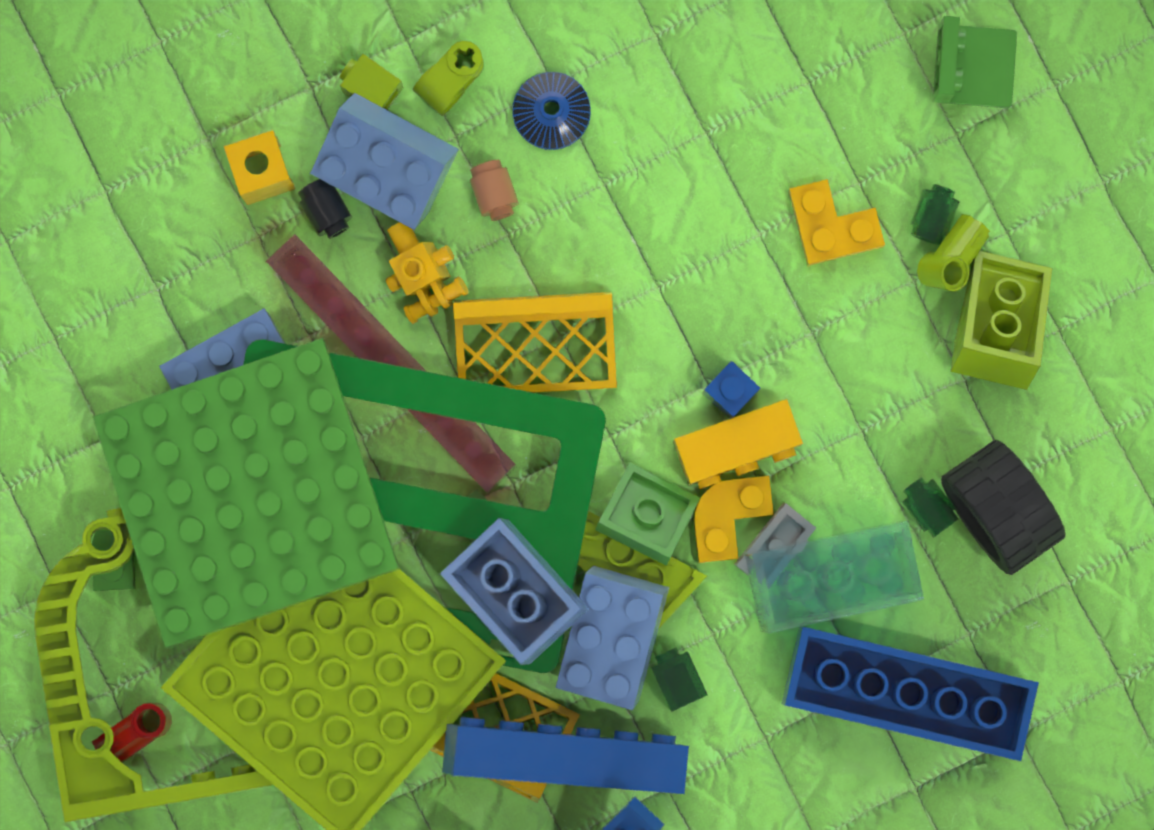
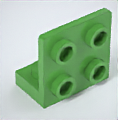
M944 16L938 25L933 103L1010 108L1013 100L1017 32L1010 29L960 26V17Z

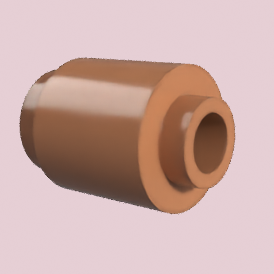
M500 160L488 161L473 167L470 170L473 177L470 179V183L481 216H490L491 221H497L513 215L512 208L517 206L519 202L507 168L502 167Z

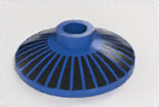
M545 72L531 77L520 87L514 98L513 120L518 132L528 143L541 149L558 150L572 145L584 134L590 121L591 107L586 91L575 79L563 73ZM548 102H555L559 106V111L554 115H549L544 111V106Z

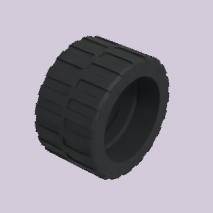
M993 440L941 478V484L950 503L968 531L997 567L1008 575H1013L1065 538L1066 532L1061 518L1042 487L1019 457L999 440Z

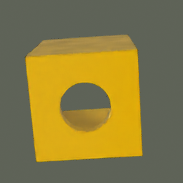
M273 130L224 146L239 194L247 205L295 189L279 148L281 147L280 141ZM262 153L267 156L269 163L263 173L252 174L247 171L245 166L247 158Z

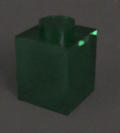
M677 647L655 657L658 664L650 668L671 712L708 695L688 651L679 654Z

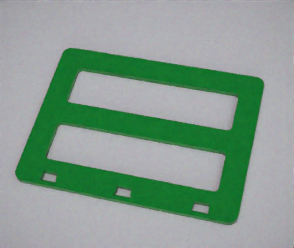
M265 339L255 340L246 349L243 365L298 346ZM329 352L344 397L558 439L561 448L550 504L544 511L371 477L370 479L385 522L477 539L499 518L509 520L573 591L606 424L605 414L600 407L593 404ZM444 607L487 645L490 646L491 639L499 640L475 612ZM564 633L531 664L521 665L514 656L500 655L506 660L503 666L538 673L552 671L559 662Z

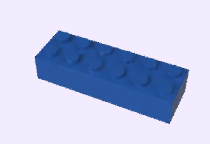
M799 627L781 704L1021 761L1039 682L816 629Z

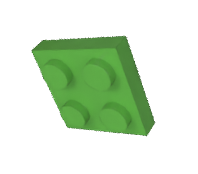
M629 462L595 530L667 566L700 497Z

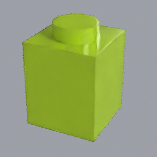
M362 54L358 61L351 59L339 77L343 80L340 87L345 95L351 97L356 93L386 110L389 109L403 89L402 81L365 54Z

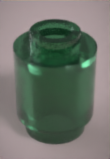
M933 184L931 190H922L910 223L913 226L911 236L931 244L941 245L943 237H946L951 229L960 204L959 200L953 198L955 191L937 184Z
M920 477L903 490L907 497L901 503L923 532L928 530L933 538L959 519L953 512L956 508L933 478L925 482Z

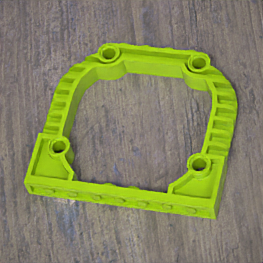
M117 508L106 511L107 518L92 521L83 532L82 544L68 552L51 570L40 590L35 609V638L64 823L273 785L248 764L231 767V776L216 778L215 771L191 775L192 783L143 791L141 775L128 768L110 751L114 743V734L111 727L101 719L92 718L90 714L76 632L77 605L89 579L94 575L106 574L120 569L130 560L134 551L122 509ZM108 530L114 535L115 542L109 550L99 551L92 546L91 538L96 531ZM99 727L103 730L105 742L100 749L89 750L83 745L82 734L87 728Z

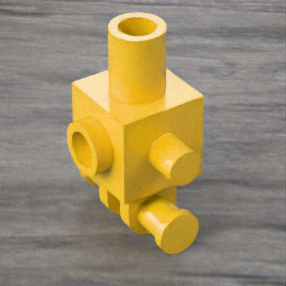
M400 222L387 229L399 255L389 260L395 274L386 278V283L392 292L403 288L406 296H418L419 301L412 305L404 306V312L412 324L418 322L419 318L427 314L431 317L438 314L439 306L442 305L443 308L447 309L453 305L452 300L469 293L461 277L455 278L454 282L446 286L443 283L444 280L451 277L445 264L454 259L453 252L448 245L437 250L433 242L420 243L414 230ZM430 288H432L434 294L432 295L429 291Z

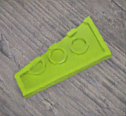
M588 511L578 566L585 572L592 566H597L669 587L659 625L660 628L702 583L707 575L672 556L666 566L596 531L595 528L601 517Z

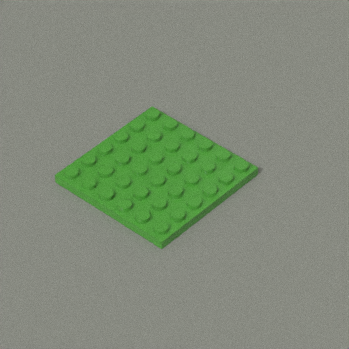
M323 338L93 416L165 648H171L400 570L331 357Z

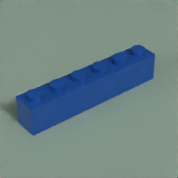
M460 717V725L447 724L442 767V773L685 794L689 746L676 744V736L652 734V741L638 740V733L614 731V738L600 737V729L576 727V735L562 734V726L538 724V731L523 730L524 723L513 721H499V728L484 727L485 719Z

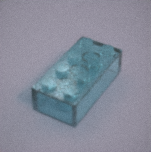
M895 521L744 553L760 632L769 634L924 600L908 521Z

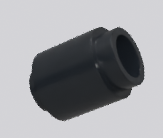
M318 179L298 192L302 199L299 204L318 236L327 235L329 239H332L349 229L347 222L352 218V215L336 187Z

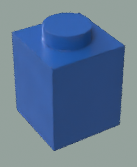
M731 361L704 389L702 394L731 419L759 391L760 387Z

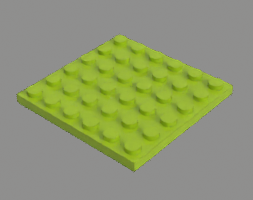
M397 570L206 635L162 685L161 689L325 830H362L446 732L447 724L455 722L504 665L506 660L402 570Z

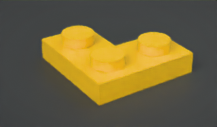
M828 179L789 188L788 192L807 266L885 246L876 208L837 217Z

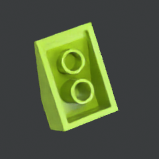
M984 251L977 253L970 270L954 342L950 372L1024 390L1028 389L1041 366L1052 268Z

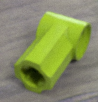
M962 214L936 252H929L920 259L917 268L920 282L932 288L948 291L961 290L969 279V265L989 238L988 233L990 230L972 216Z

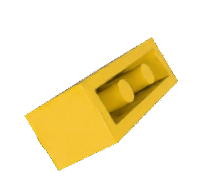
M787 399L673 440L688 485L698 483L699 489L722 482L720 475L735 470L737 476L759 469L757 461L772 456L774 463L797 455L794 448L803 444Z

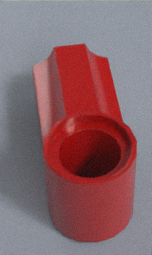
M145 703L138 706L130 715L111 728L114 734V743L110 751L123 763L152 741L165 735L172 724V716L169 709L160 703ZM150 709L156 711L160 717V726L154 732L148 731L142 723L144 713ZM103 733L92 741L95 750L100 749L104 745L105 734Z

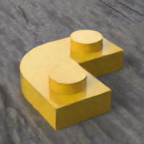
M769 476L722 481L710 487L702 495L694 513L698 563L739 559L734 520L774 515Z

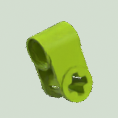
M470 41L455 43L436 64L432 65L421 76L412 90L439 115H445L482 72L484 62L480 49ZM470 53L473 54L472 61L474 66L472 68L465 65L461 69L457 68L459 66L457 58L459 54L465 57Z

